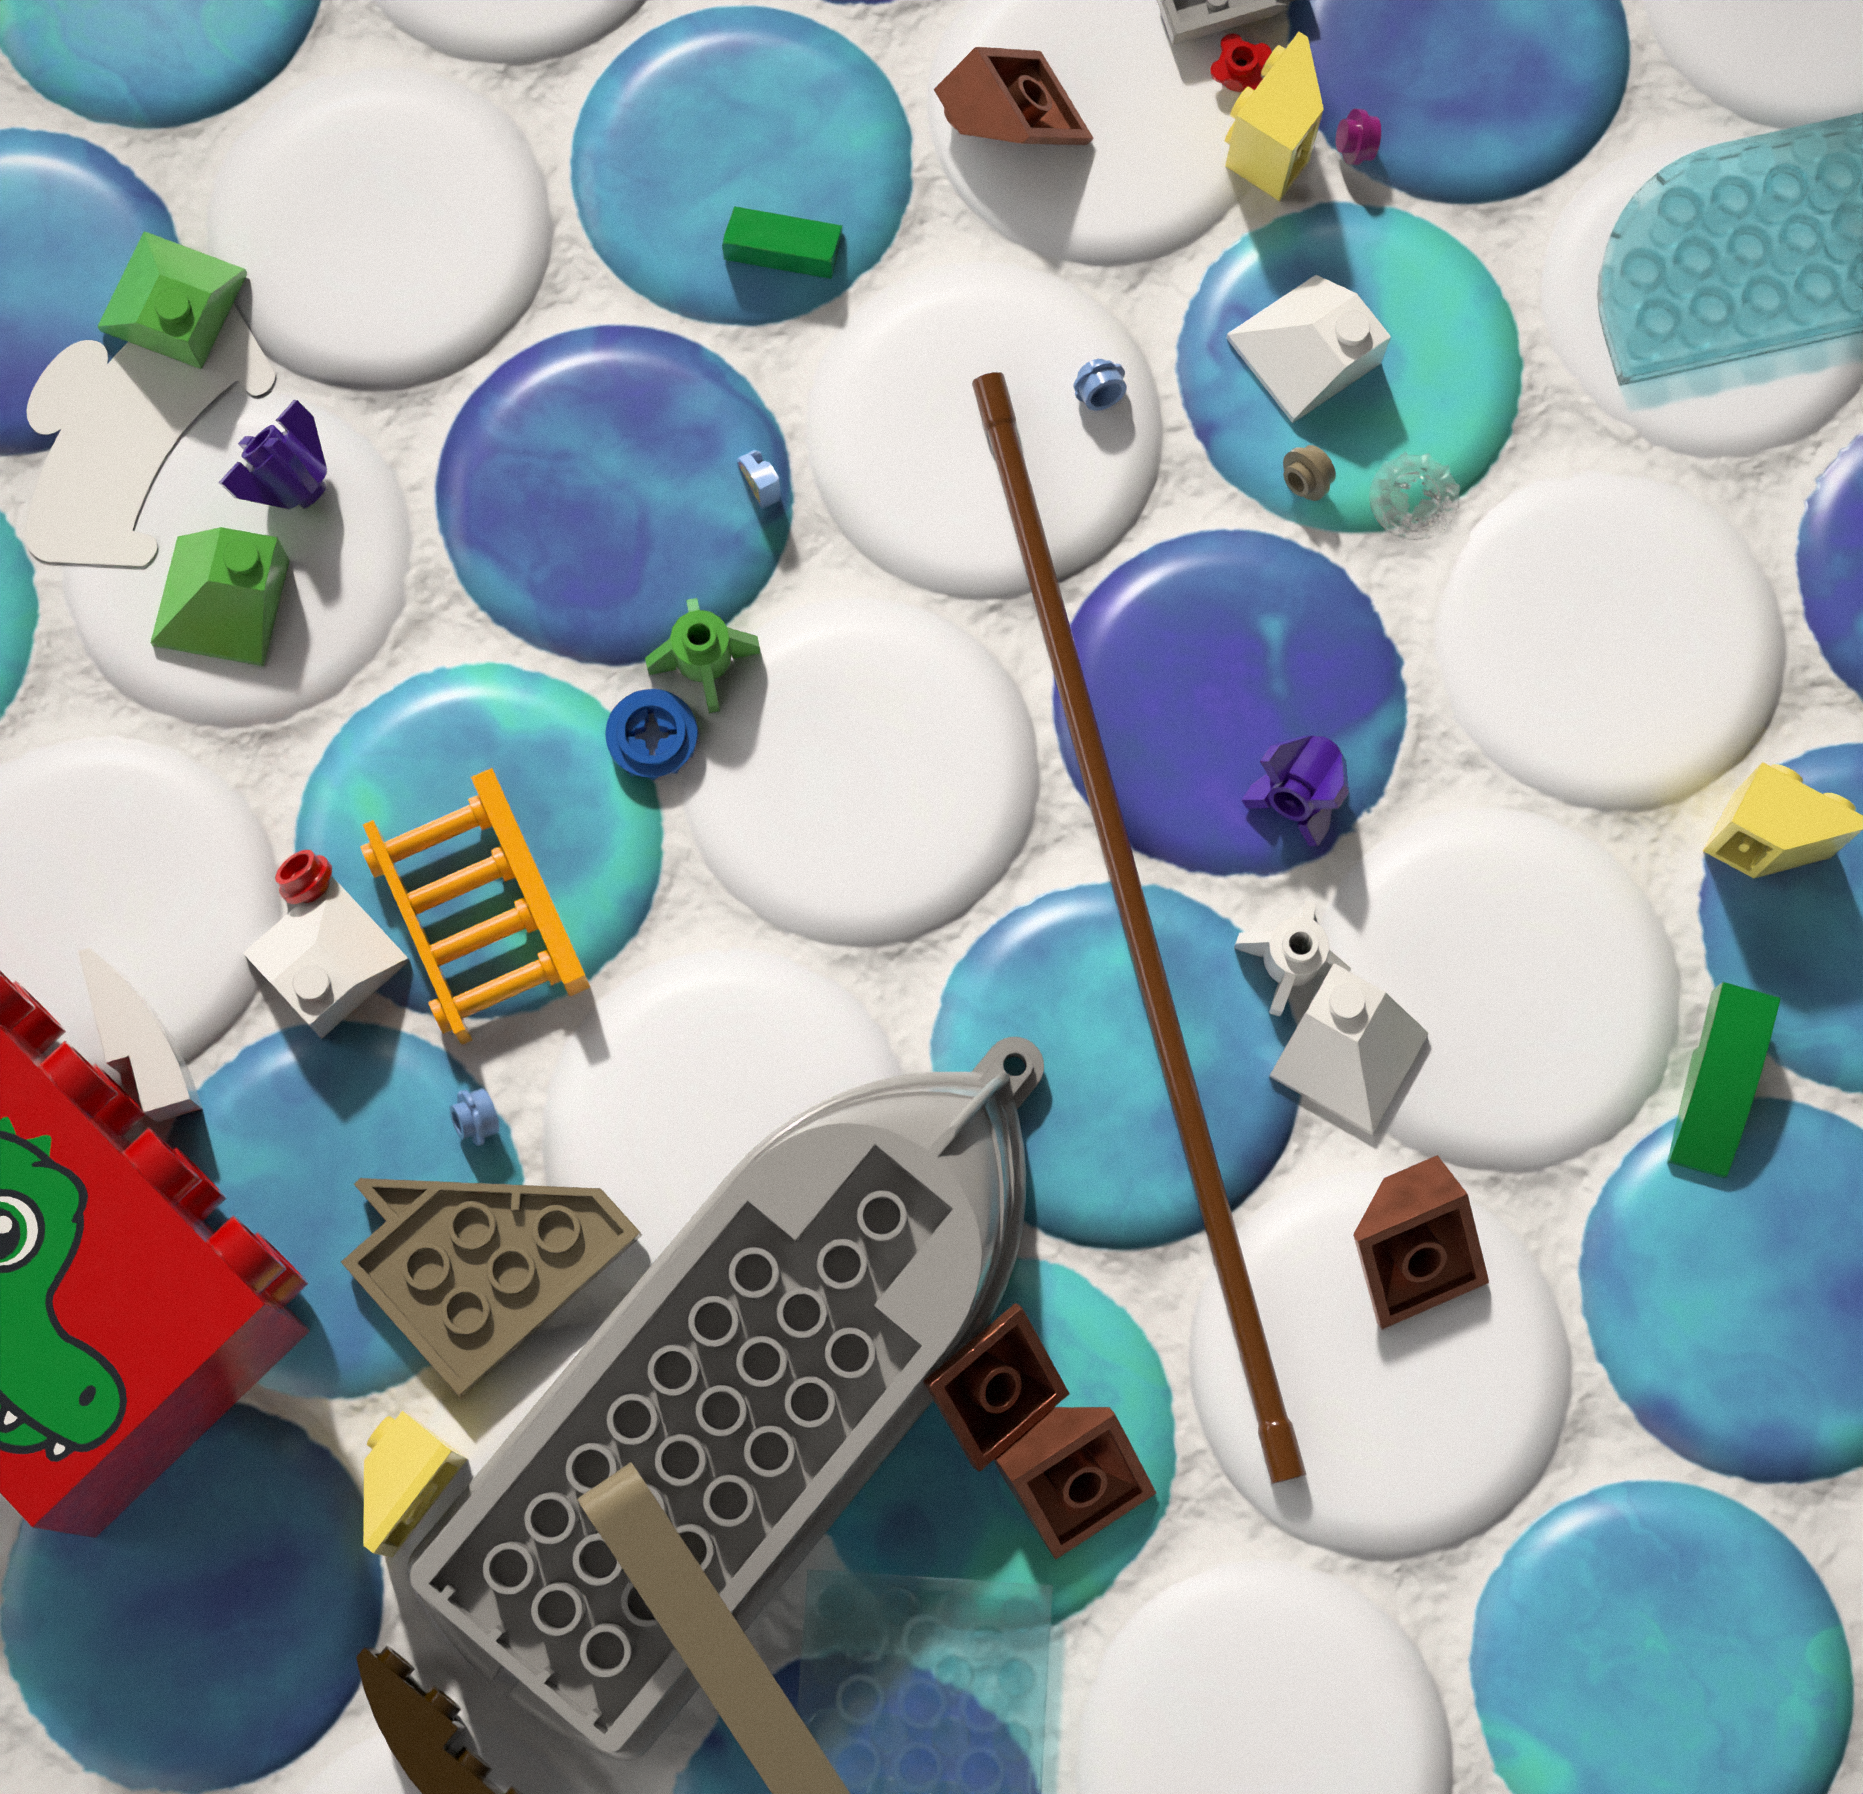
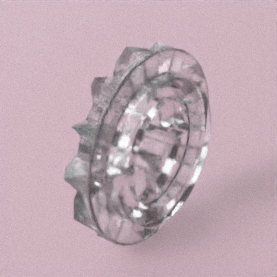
M1405 451L1399 457L1389 462L1385 461L1374 476L1369 492L1370 506L1377 521L1391 534L1407 540H1424L1440 534L1452 523L1460 507V484H1456L1450 473L1449 465H1441L1433 460L1429 453L1420 456L1409 455ZM1421 478L1423 479L1422 485H1424L1423 494L1431 497V500L1422 499L1418 507L1415 506L1412 514L1407 513L1410 506L1408 504L1409 497L1408 494L1400 490L1401 488L1410 489L1413 482Z

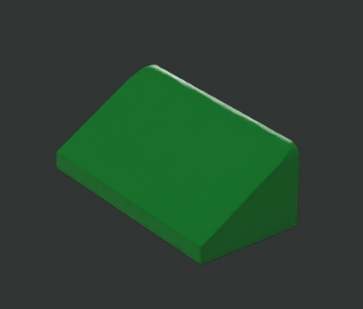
M734 206L722 242L723 258L727 261L832 279L843 225Z

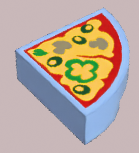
M754 450L737 458V464L760 507L764 509L780 501L779 478L769 461H763L761 452Z

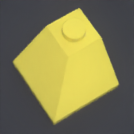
M404 1411L396 1419L387 1416L377 1426L367 1441V1446L372 1451L364 1460V1547L374 1554L391 1558L394 1557L468 1459Z

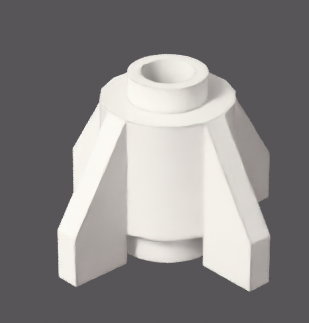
M1305 900L1299 917H1290L1280 922L1273 931L1242 932L1237 937L1234 949L1259 957L1263 956L1266 970L1279 983L1270 1007V1014L1280 1017L1291 988L1293 986H1302L1312 981L1316 975L1325 978L1333 963L1351 972V968L1329 949L1328 936L1323 927L1314 921L1315 903ZM1290 945L1300 946L1302 948V955L1294 953L1290 949Z

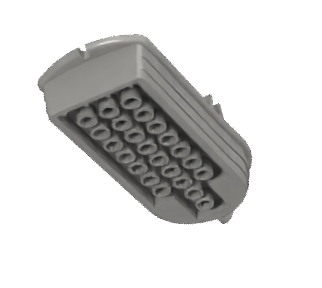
M1021 1037L1004 1038L991 1047L972 1072L906 1074L848 1089L815 1104L771 1132L749 1151L723 1179L414 1549L407 1567L408 1578L413 1589L418 1593L431 1617L447 1639L489 1684L499 1674L503 1666L520 1680L519 1684L507 1695L506 1698L548 1728L585 1747L619 1761H631L643 1756L653 1746L701 1687L579 1504L577 1499L632 1462L745 1633L933 1402V1398L923 1381L990 1324L1006 1291L1016 1262L1026 1205L1025 1153L1017 1109L1036 1088L1044 1071L1042 1054L1032 1042ZM1010 1057L1020 1058L1025 1064L1024 1073L1019 1076H1010L1004 1070V1061Z

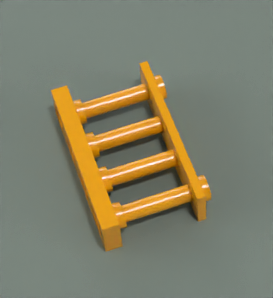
M493 768L471 777L478 795L468 799L470 805L386 842L374 820L363 824V827L370 842L360 846L374 878L385 875L438 998L428 1003L442 1034L453 1030L462 1045L472 1041L464 1018L544 982L549 981L552 986L562 981L569 997L591 988ZM480 826L482 831L493 826L501 846L491 850L493 856L412 892H407L395 865L396 862ZM503 877L505 882L516 878L524 897L514 901L515 908L432 945L430 944L418 914ZM523 929H526L528 934L539 929L547 949L537 953L538 960L460 995L453 996L440 966Z

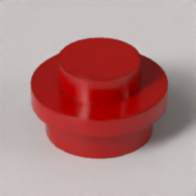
M302 850L293 854L282 863L275 876L276 882L280 885L279 893L281 897L289 904L315 901L329 887V879L333 869L332 864L326 857L315 855L311 850Z

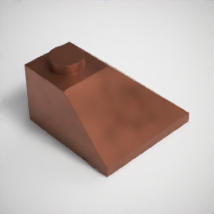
M974 47L933 89L944 107V115L947 121L963 135L1021 144L1088 145L1094 139L1041 51Z
M1438 1155L1383 1178L1353 1234L1376 1321L1382 1330L1489 1283L1468 1193Z
M1016 1303L923 1381L970 1464L978 1472L983 1470L1070 1394L1026 1313Z
M1054 1407L993 1460L1004 1481L1055 1560L1156 1494L1116 1414L1110 1407Z

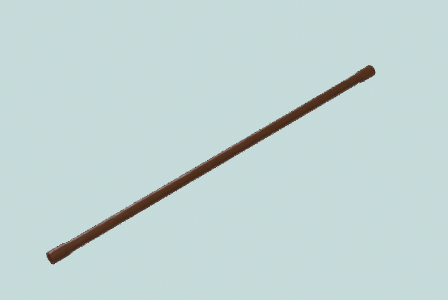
M987 373L973 380L974 394L983 427L988 433L1253 1402L1258 1421V1436L1271 1484L1307 1475L1293 1424L1286 1413L1018 438L1016 416L1003 373Z

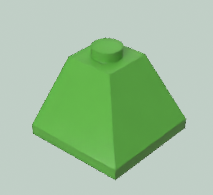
M144 231L97 327L103 333L202 369L247 276V271L242 267Z
M224 527L177 536L150 642L152 646L264 666L290 559L278 537Z

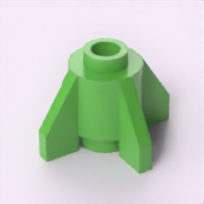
M697 598L686 600L688 613L676 621L672 627L670 638L645 657L648 674L653 675L677 670V667L681 674L691 681L703 683L709 714L720 712L714 680L725 673L730 666L731 657L735 659L761 654L758 636L727 627L722 619L714 613L700 610Z

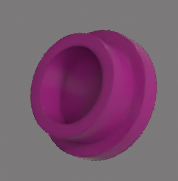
M1355 108L1338 125L1336 132L1337 151L1342 153L1343 159L1348 165H1359L1363 160L1372 161L1376 157L1381 142L1380 120L1376 116H1369L1368 112L1364 109Z

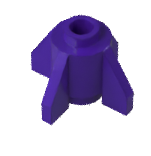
M293 400L275 420L285 431L281 432L275 425H269L255 437L244 436L238 443L243 449L241 457L249 464L248 468L241 462H237L218 482L235 499L289 510L298 505L306 509L315 503L326 490L327 484L323 480L327 474V466L314 416L298 400Z
M1301 736L1271 745L1260 760L1267 774L1250 786L1241 801L1246 808H1269L1272 805L1282 816L1290 820L1299 821L1297 826L1309 846H1319L1329 831L1332 809H1339L1349 793L1346 759L1340 748L1332 740L1322 736Z

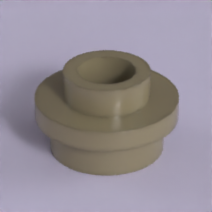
M1308 445L1305 448H1294L1284 456V480L1294 494L1308 500L1317 501L1329 492L1330 484L1336 478V472L1331 459L1323 450L1314 445Z

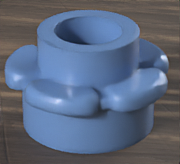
M1094 359L1080 368L1074 381L1073 388L1076 398L1079 401L1085 402L1090 410H1104L1113 406L1121 400L1127 390V385L1123 380L1125 376L1124 368L1122 365L1114 364L1110 360Z
M483 1088L470 1093L467 1090L459 1091L457 1094V1104L450 1106L453 1126L461 1139L472 1137V1141L477 1146H481L484 1144L485 1137L499 1132V1121L495 1107L489 1094Z

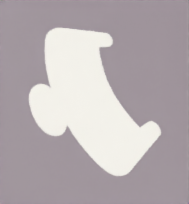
M234 303L202 369L130 342L107 364L108 354L106 348L100 342L93 340L79 341L70 345L59 353L47 366L31 392L27 405V419L30 426L37 433L49 435L59 430L61 431L45 461L28 512L25 539L29 551L35 557L46 562L141 567L152 560L158 547L156 539L151 535L133 531L146 493L173 445L196 417L236 381L249 394L259 396L266 393L275 380L276 373Z

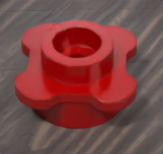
M1236 33L1225 35L1220 42L1222 52L1219 60L1213 62L1210 68L1212 78L1232 91L1243 92L1247 87L1255 90L1263 80L1261 72L1272 53L1271 48L1265 43L1254 45L1243 41L1240 35ZM1243 59L1246 61V65L1239 66L1236 61Z

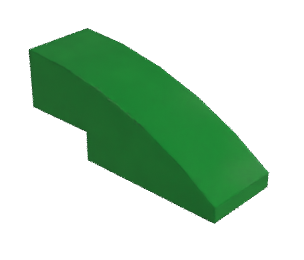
M1722 982L1711 991L1699 1047L1692 1053L1667 1159L1668 1163L1721 1178L1728 1176L1762 1073L1781 1000L1780 997Z

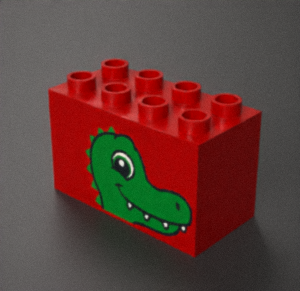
M0 970V1493L33 1528L96 1538L310 1332L303 1322L286 1306L309 1283L259 1232L254 1234L234 1215L216 1232L209 1226L205 1219L227 1199L225 1195L177 1147L172 1149L151 1128H147L133 1143H130L124 1135L146 1115L140 1106L96 1063L92 1066L67 1041H64L47 1057L44 1052L66 1033V1030L16 980L12 982Z

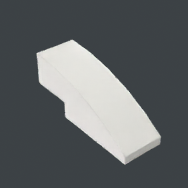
M91 948L78 951L105 1061L119 1073L133 1070L143 1113L154 1121L160 1122L201 1110L202 1106L189 1068L174 1038L155 1010L128 980Z

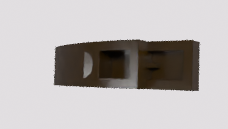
M386 1646L381 1653L371 1647H364L356 1659L363 1689L375 1721L391 1752L409 1779L422 1794H523L513 1786L504 1793L487 1778L488 1774L492 1771L491 1766L464 1745L458 1753L451 1747L466 1728L456 1718L457 1714L461 1711V1707L434 1685L428 1692H425L409 1678L415 1668L389 1646Z

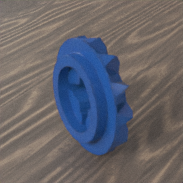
M644 689L631 693L614 707L606 724L605 737L613 761L630 776L637 775L655 781L658 777L670 773L677 774L681 766L689 758L693 757L698 729L693 712L681 698L665 690ZM649 714H654L655 723L658 724L661 732H669L668 738L659 739L655 755L650 754L645 740L635 739L637 734L646 732Z

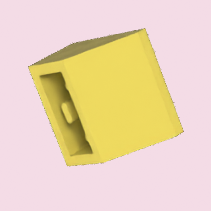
M1300 32L1296 34L1286 49L1278 45L1273 50L1261 72V75L1265 77L1257 88L1253 90L1247 87L1238 97L1230 113V116L1235 121L1225 137V142L1230 145L1225 167L1278 201L1282 199L1310 161L1324 110L1307 36Z
M1762 762L1732 794L1702 851L1754 879L1833 857L1863 830V815L1855 812L1856 807L1846 798L1833 793L1822 794L1803 784L1802 777L1792 769L1777 764L1770 766Z

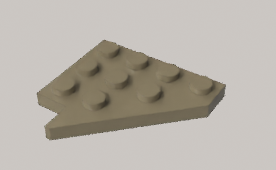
M360 1178L354 1185L386 1222L344 1258L341 1263L454 1392L462 1398L634 1244L642 1234L601 1188Z

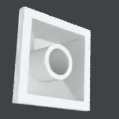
M1318 275L1313 276L1229 332L1226 337L1292 423L1380 365L1391 338L1357 293Z
M332 876L329 879L328 889L321 897L310 903L301 902L243 953L321 1039L410 961Z
M1333 963L1269 1077L1372 1135L1429 1033L1385 991Z

